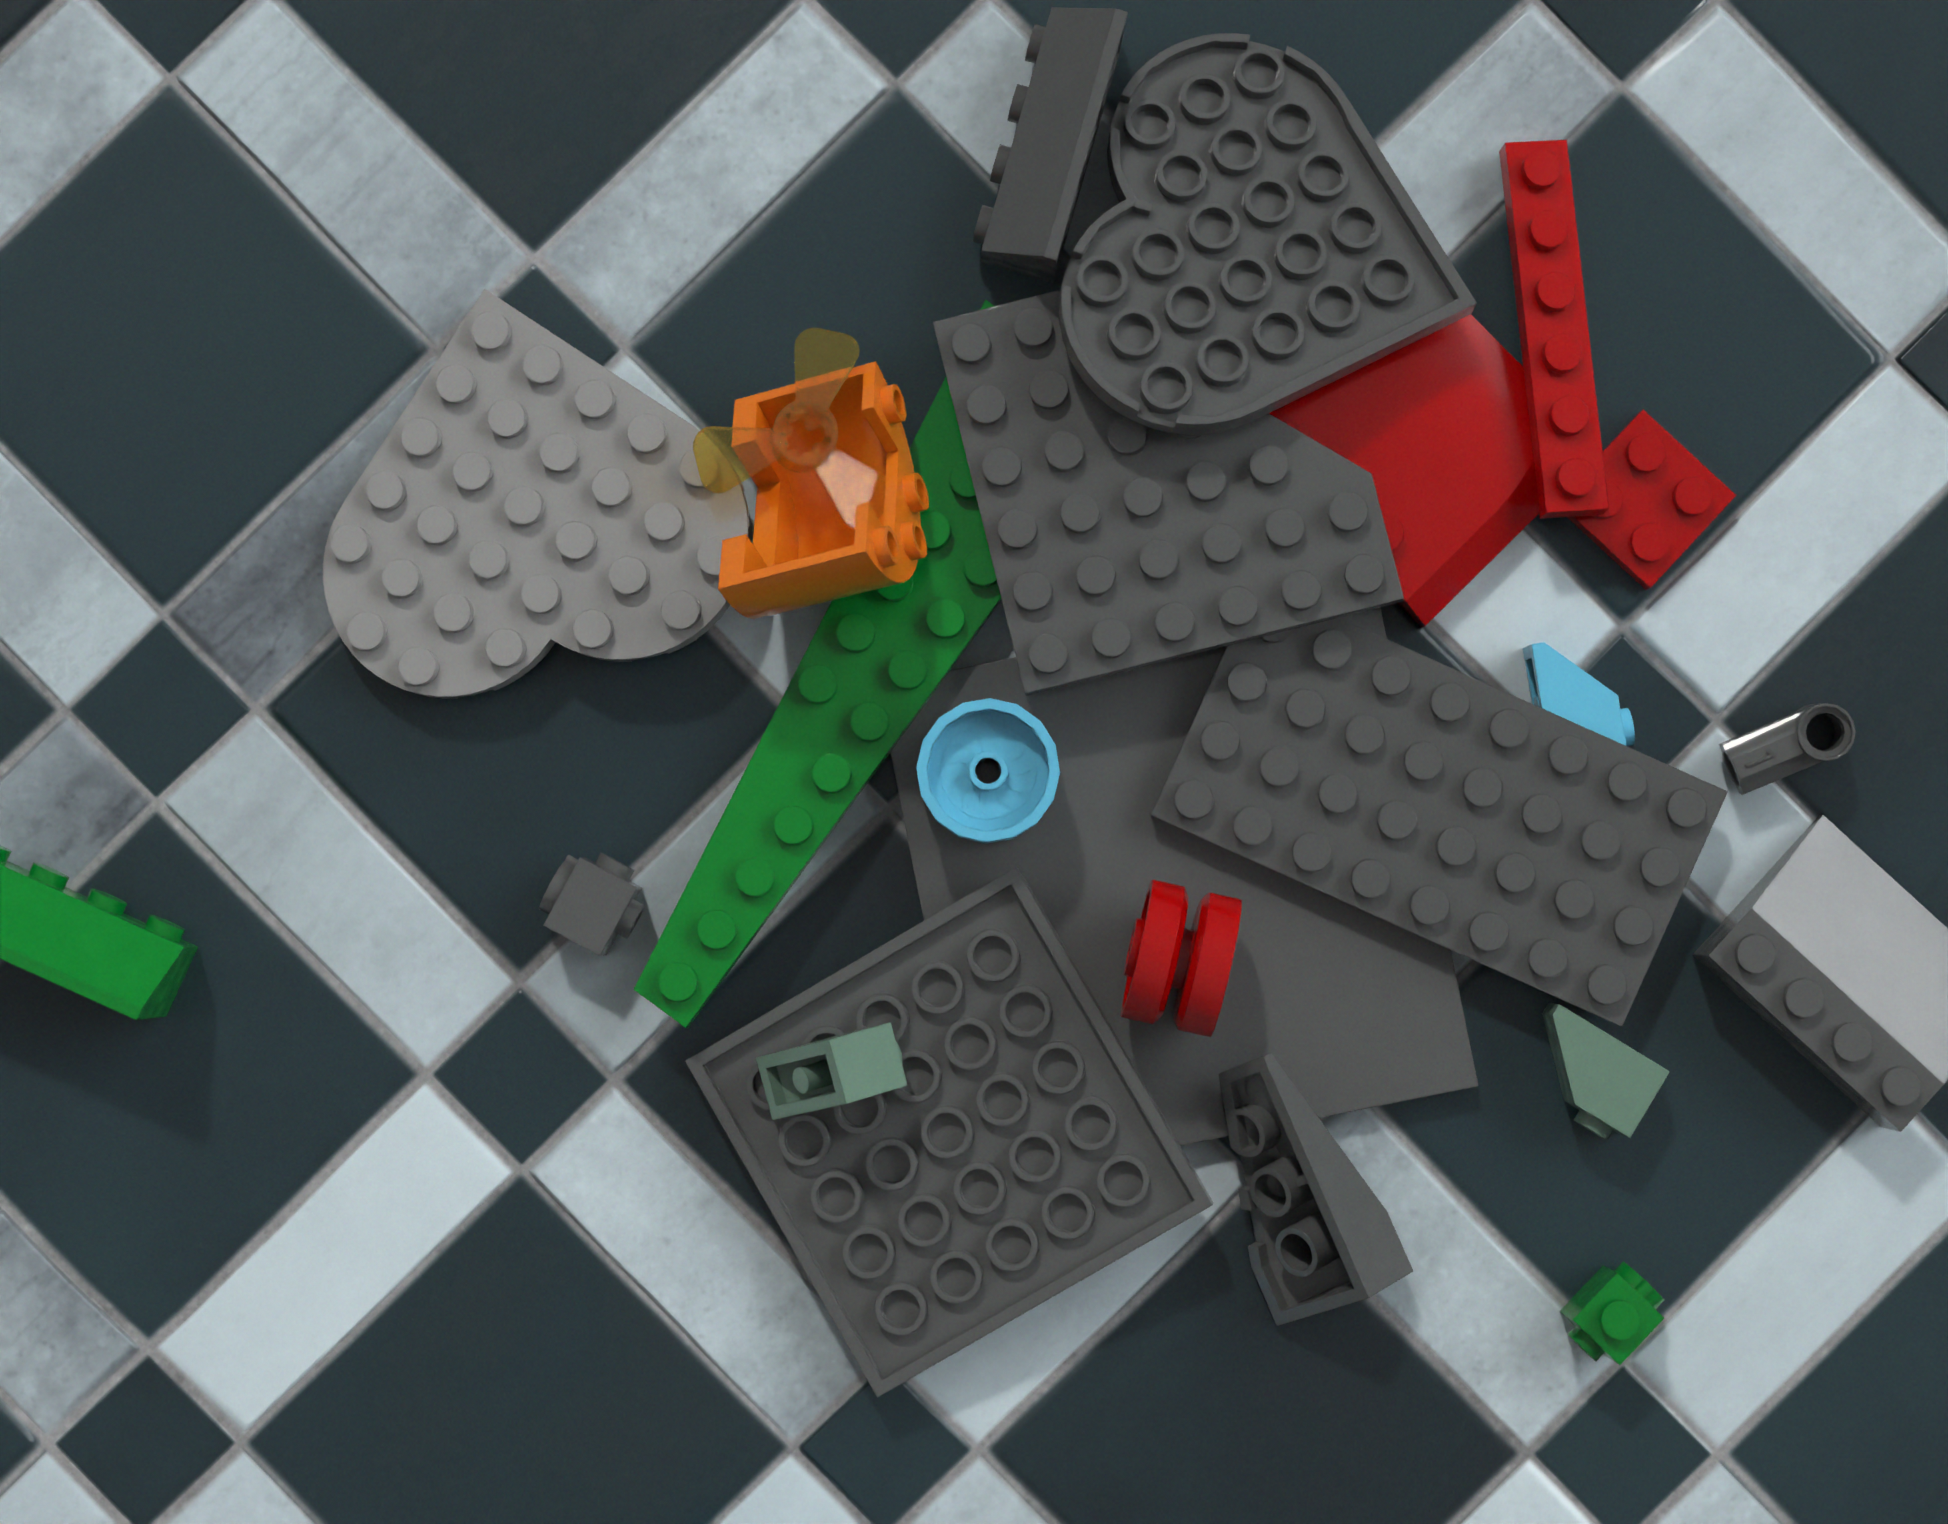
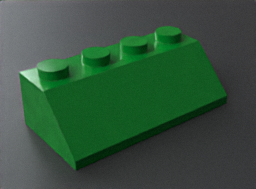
M0 845V959L132 1019L143 1020L166 1017L198 949V946L182 940L185 929L155 915H149L147 922L144 923L124 914L127 903L103 891L92 888L88 897L65 887L69 880L67 875L45 865L33 862L30 871L7 861L12 851Z

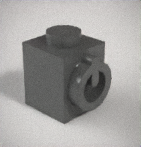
M600 853L596 862L582 857L578 860L568 855L554 875L540 903L539 910L549 914L543 926L599 956L607 955L618 934L626 939L630 936L645 908L644 904L637 901L642 887L629 881L635 870L603 853Z

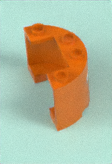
M876 361L735 400L731 447L757 486L753 543L747 534L722 540L718 590L725 600L741 615L750 619L773 616L903 583L913 575L918 559L926 557L927 543L921 526L920 512L927 510L929 507L928 491L922 476L914 471L908 441L902 424L907 416L904 397L897 384H887Z

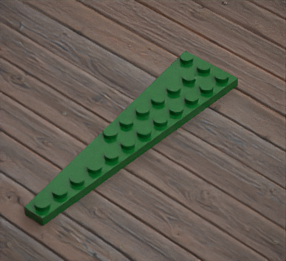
M985 299L980 310L994 307V305ZM945 377L909 448L914 471L922 476L929 497L928 509L920 512L921 526L927 543L926 557L918 559L913 575L903 583L831 601L633 989L687 1029L1002 601L947 377Z

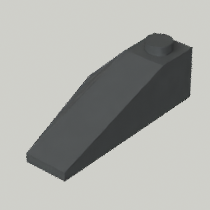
M1272 1053L1219 1073L1230 1146L1236 1153L1241 1155L1246 1184L1238 1189L1241 1210L1250 1211L1255 1242L1248 1246L1251 1268L1276 1325H1283L1368 1299L1413 1272L1387 1210Z

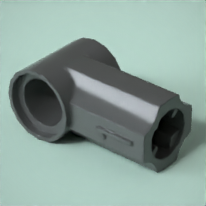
M1818 703L1802 706L1790 715L1722 742L1719 746L1730 778L1736 785L1739 793L1744 795L1823 761L1840 758L1853 745L1856 730L1854 721L1846 710L1838 705ZM1818 714H1823L1829 718L1835 730L1833 741L1823 750H1817L1811 746L1806 735L1808 723Z

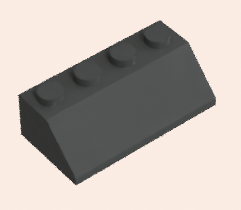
M1052 7L1047 25H1034L1025 56V61L1035 64L1029 87L1020 84L1016 86L1007 121L1018 124L1011 147L1000 144L990 177L991 182L1000 184L994 208L982 205L972 242L983 245L981 263L1054 284L1122 48L1128 16L1127 11L1116 8Z

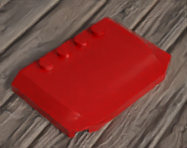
M1471 314L1269 413L1372 473L1404 596L1403 602L1397 604L1421 628L1425 627L1539 514L1523 366Z

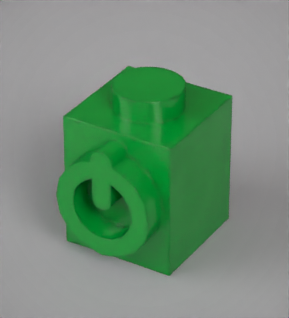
M1623 1261L1614 1271L1603 1265L1560 1312L1575 1326L1567 1335L1595 1362L1605 1354L1611 1360L1621 1365L1664 1319L1656 1310L1664 1299L1645 1279Z

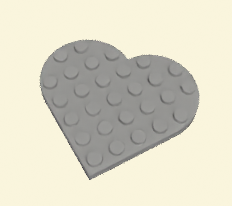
M484 289L356 482L334 519L326 542L323 560V585L328 611L342 641L364 667L391 685L412 693L434 698L458 699V697L471 696L503 688L533 669L547 655L556 642L582 655L614 662H632V660L646 659L664 653L670 654L697 640L723 616L730 606L718 590L722 540L747 534L752 542V527L750 526L748 505L744 493L745 489L732 463L723 451L704 433Z

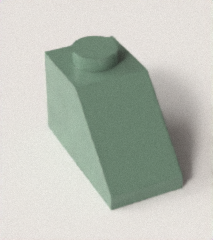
M1548 1003L1542 1015L1563 1099L1579 1110L1574 1121L1605 1140L1609 1138L1612 1131L1631 1138L1670 1071L1562 1005Z
M891 1022L756 1057L772 1120L852 1103L907 1086L902 1066V1053L895 1040Z

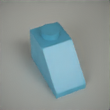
M1545 642L1531 644L1523 648L1531 703L1625 746H1633L1635 744L1634 724L1630 710L1628 708L1620 709L1619 697L1616 693Z

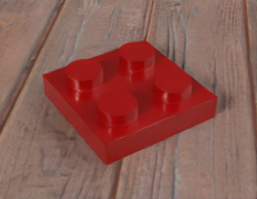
M1642 409L1603 450L1609 510L1603 515L1567 518L1647 590L1659 580L1736 497V494Z

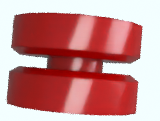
M1152 879L1146 894L1141 917L1135 920L1123 974L1127 976L1120 1016L1155 1024L1163 1015L1171 987L1177 988L1173 1016L1177 1029L1211 1038L1221 1011L1233 962L1240 925L1242 900L1215 893H1207L1200 900L1192 927L1188 929L1185 928L1189 897L1185 887Z

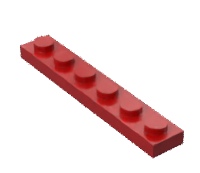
M1567 140L1507 142L1499 150L1540 519L1603 515L1609 510Z

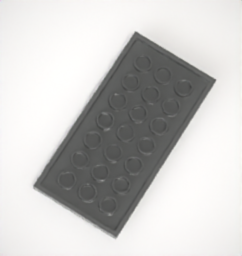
M1336 618L1226 646L1151 815L1601 1018L1623 1026L1728 791L1346 620Z

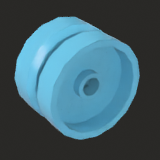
M992 698L961 703L939 717L922 741L916 766L921 797L936 822L959 838L984 844L1012 840L1035 826L1053 802L1060 776L1056 744L1042 722L1018 704ZM988 758L998 762V770L1001 772L999 779L990 784L981 782L975 773L977 764L980 761L984 763L985 759Z

